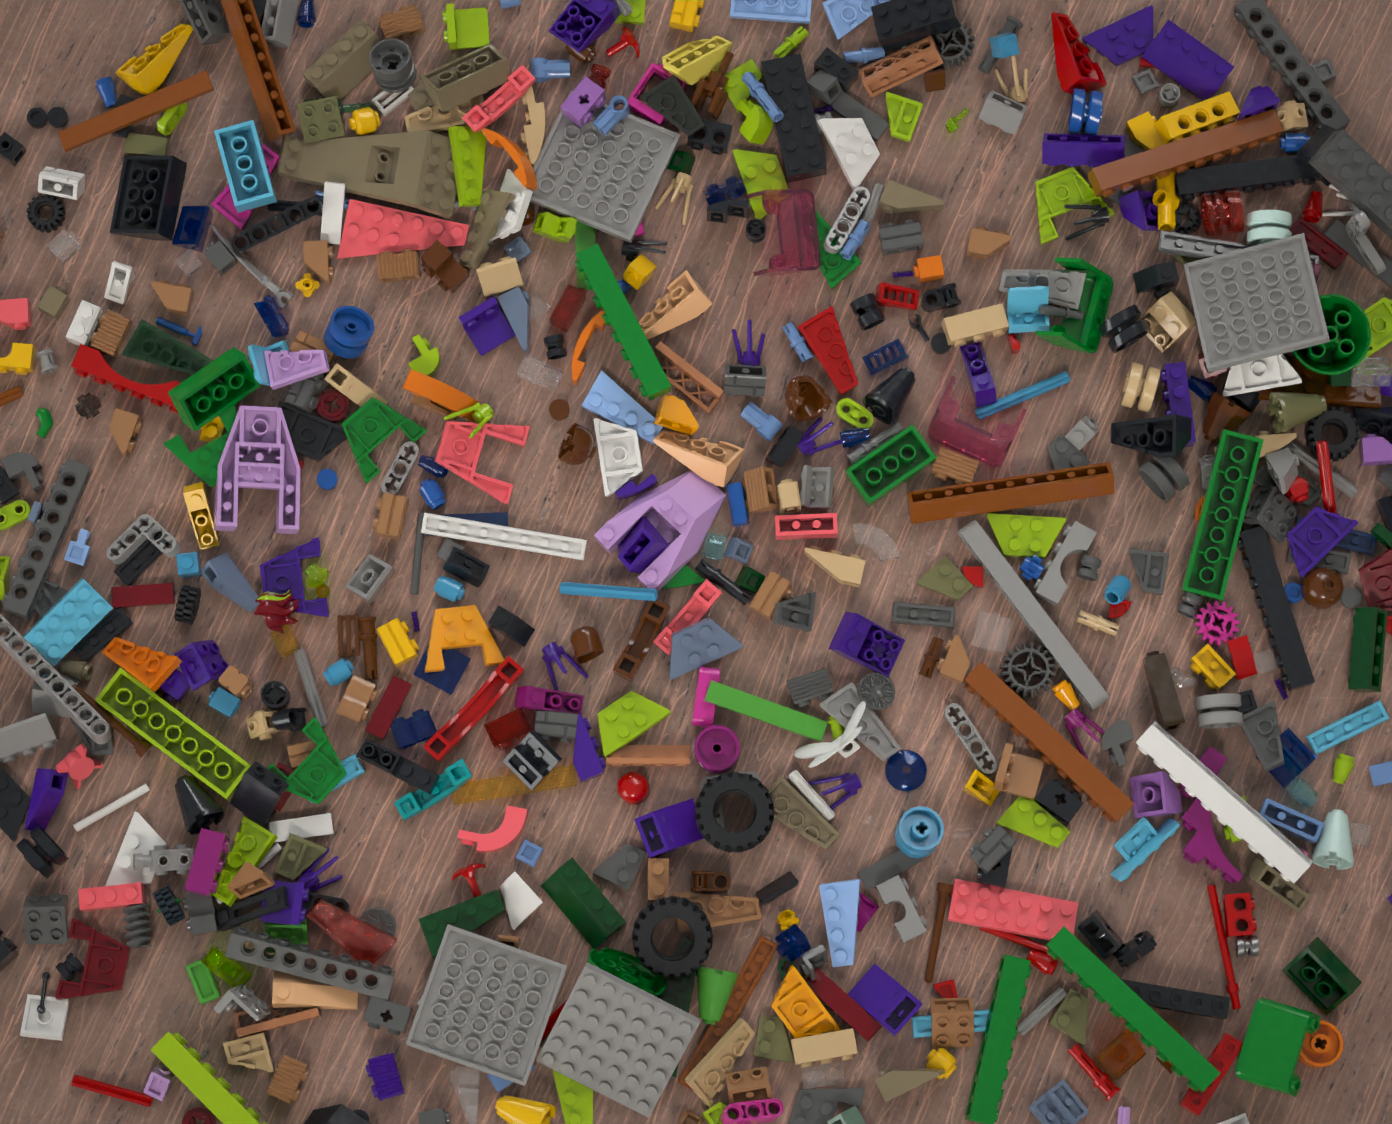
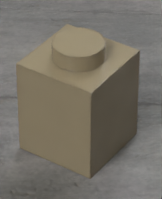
M49 286L37 307L41 312L58 321L70 299L64 289L58 286L56 288Z

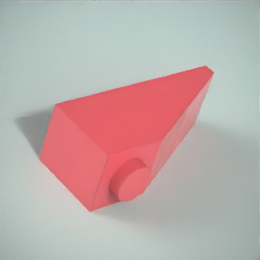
M28 298L0 300V323L14 328V330H25L26 327H31V302Z

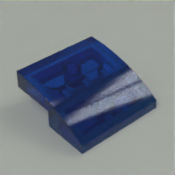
M428 644L412 675L452 695L471 658L454 649L442 650L445 669L443 671L425 673Z
M1289 727L1280 734L1285 764L1268 771L1283 788L1316 759L1315 755Z

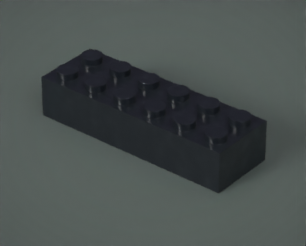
M801 54L762 61L761 73L765 90L784 114V117L778 122H773L786 182L790 183L826 175L827 166Z

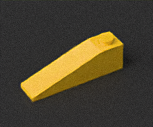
M180 23L160 38V43L147 46L145 48L146 52L140 57L136 58L133 56L115 72L116 75L139 94L148 95L157 91L192 33V25Z

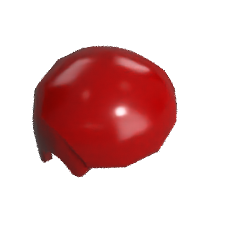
M628 772L622 775L617 782V792L627 804L639 805L649 796V783L639 772Z

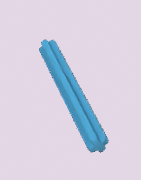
M1064 371L996 400V403L976 408L975 415L979 420L1065 385L1070 382V376Z
M562 582L559 587L560 593L566 595L656 601L658 598V590L651 588Z

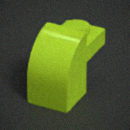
M740 99L736 106L747 118L739 131L749 142L763 145L772 131L773 121L764 108L756 101Z
M549 212L538 213L532 232L558 242L569 243V240L576 232L575 225L577 219L572 217L560 218Z
M418 334L412 340L421 356L408 363V365L414 371L433 377L440 367L438 349L435 347L429 351L431 348L426 338L422 339Z

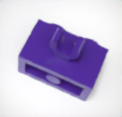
M177 669L159 687L165 692L163 696L172 703L175 700L181 703L191 690L185 675Z

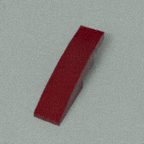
M816 968V979L811 981L808 977L805 980L822 1002L869 1042L882 1026L830 978Z

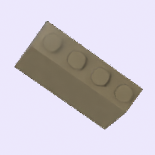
M361 19L303 73L305 81L322 98L337 96L339 103L373 72L369 62V53L373 46L381 41L380 38Z
M490 43L421 75L420 79L434 105L444 112L453 109L461 103L468 102L480 94H485L497 86L504 85L508 81L507 77L512 73L508 59Z

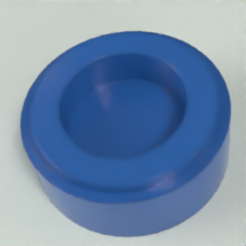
M324 469L317 475V483L323 490H332L338 483V477L333 470Z
M1295 582L1289 583L1284 587L1290 604H1296L1303 598L1300 589L1301 585Z

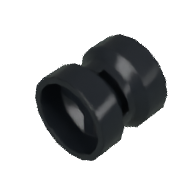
M760 219L750 220L746 225L747 239L752 243L763 241L766 235L765 223Z
M562 334L551 335L543 339L544 345L548 349L546 352L548 360H556L567 356L566 348L563 347L564 338Z
M71 952L66 956L64 962H59L55 966L67 981H71L76 972H81L84 969V965Z

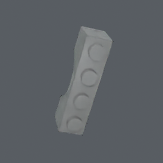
M1077 521L1073 525L1068 524L1063 533L1066 536L1064 542H1058L1053 551L1056 554L1054 560L1051 561L1049 559L1044 568V571L1047 573L1043 579L1039 577L1034 586L1037 590L1035 596L1055 607L1057 606L1067 588V584L1062 579L1060 571L1062 561L1075 553L1085 554L1097 532Z

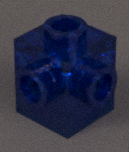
M796 924L775 937L778 944L776 947L778 953L782 958L786 956L790 962L811 949L806 935Z

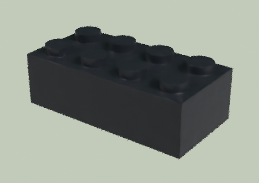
M890 0L871 7L878 40L885 52L920 41L930 35L935 36L962 27L955 0Z

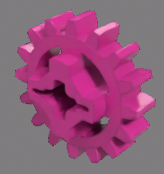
M1215 601L1213 606L1207 603L1206 610L1202 607L1200 608L1199 612L1202 615H1196L1195 619L1199 620V622L1195 623L1194 627H1199L1196 634L1203 635L1202 642L1208 639L1210 646L1213 642H1216L1217 647H1219L1221 641L1226 645L1228 638H1235L1233 633L1239 632V629L1235 626L1239 625L1240 621L1235 620L1238 613H1231L1232 606L1227 609L1225 608L1226 602L1218 606V602ZM1217 611H1221V612L1225 613L1226 615L1218 614ZM1208 615L1209 621L1204 625V618ZM1215 620L1222 623L1219 627L1213 626ZM1230 622V630L1226 633V624ZM1209 632L1216 634L1217 637L1210 635Z

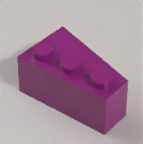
M201 828L185 886L187 892L210 898L213 893L217 892L219 885L217 879L219 873H222L224 858L230 845V840L226 834Z

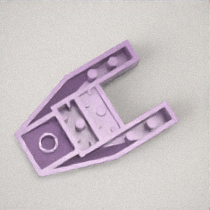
M240 405L218 463L214 530H236L238 488L277 490L276 533L297 534L299 531L301 469L282 408Z
M690 470L636 498L594 534V537L611 554L642 517H646L669 545L637 578L639 583L645 588L657 589L659 592L698 553L726 495L713 483L705 481Z

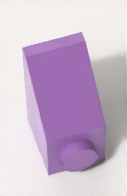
M1376 434L1364 435V438H1361L1359 441L1361 466L1392 464V444L1383 437H1376Z

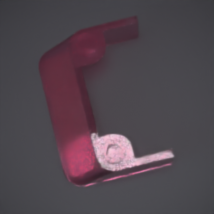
M807 189L762 190L745 195L746 199H762L765 212L770 215H777L781 254L772 256L769 260V268L753 272L754 276L784 275L818 269L821 264L815 200L812 192Z
M952 376L929 426L928 435L930 439L958 453L976 459L989 467L997 468L1001 466L1027 409L1023 408L1015 426L1009 423H1001L996 427L993 434L956 418L959 405L955 399L949 397L956 378Z

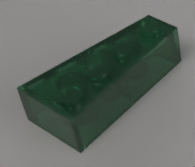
M141 319L121 354L131 359L188 375L195 374L213 361Z

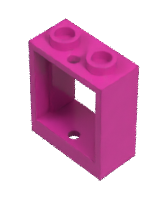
M652 63L627 102L631 111L647 121L662 127L667 119L638 100L654 75L663 81L672 76L663 68V65ZM677 79L682 88L684 89V91H686L687 84L684 81Z

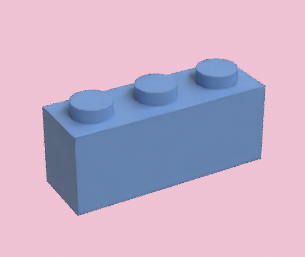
M1268 798L1263 800L1258 811L1276 829L1312 845L1317 842L1324 826L1323 822Z

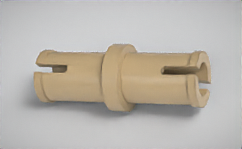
M1080 610L1078 615L1086 617V619L1077 617V623L1092 627L1094 631L1100 630L1114 637L1116 636L1117 631L1110 629V627L1118 630L1120 624L1103 619L1101 615L1095 616Z

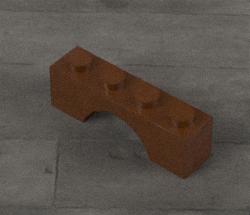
M659 600L649 601L631 640L613 669L614 674L633 682L670 612L669 605Z

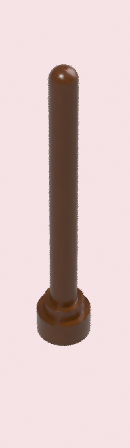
M72 685L108 724L134 745L135 753L142 757L152 746L151 743L147 740L144 741L142 738L141 740L138 739L78 685Z
M937 883L936 891H938L939 901L924 978L927 983L933 981L947 898L953 893L954 885Z

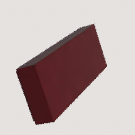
M1301 216L1289 229L1292 232V236L1304 233L1308 250L1314 255L1319 256V259L1334 270L1338 268L1349 254Z
M174 583L111 587L113 609L119 607L175 604Z
M393 675L365 729L366 732L382 740L385 739L412 684Z

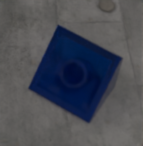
M183 206L172 245L203 252L213 217L210 207Z

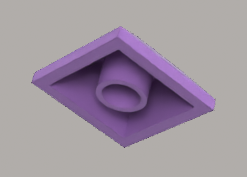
M1165 771L1130 777L1132 802H1134V819L1183 813L1180 791Z

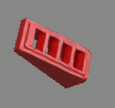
M880 282L876 287L875 298L880 306L917 310L920 290ZM892 292H895L894 300H891ZM900 293H903L902 302H899ZM908 294H912L910 304L907 303Z

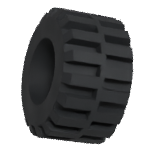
M1331 407L1322 412L1321 415L1311 419L1305 434V439H1307L1306 445L1311 447L1310 452L1317 454L1316 442L1324 440L1321 429L1324 425L1332 424L1341 429L1343 441L1337 445L1328 443L1330 460L1336 462L1339 459L1346 458L1356 447L1357 441L1360 438V434H1358L1360 428L1359 425L1356 426V418L1352 419L1350 417L1352 414L1349 411L1346 414L1343 408L1336 410V407Z

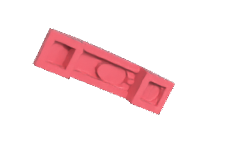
M523 64L507 77L508 81L480 106H474L462 117L475 133L502 116L536 81V78Z
M706 579L693 594L694 596L653 642L667 655H670L671 634L699 622L717 601L722 592Z

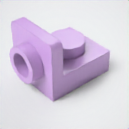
M157 1064L151 1071L143 1093L163 1101L175 1074L166 1065Z

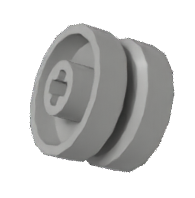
M1212 694L1195 698L1196 709L1206 712L1197 716V728L1223 729L1243 725V713L1234 711V709H1238L1242 705L1240 694Z

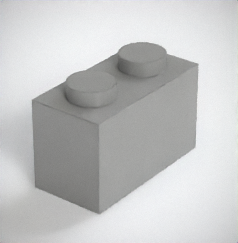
M991 90L979 118L988 125H995L1001 128L1002 131L1015 135L1023 121L1028 106Z

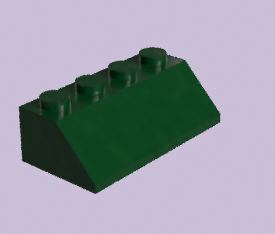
M573 857L558 868L541 885L593 949L599 947L626 924V921Z

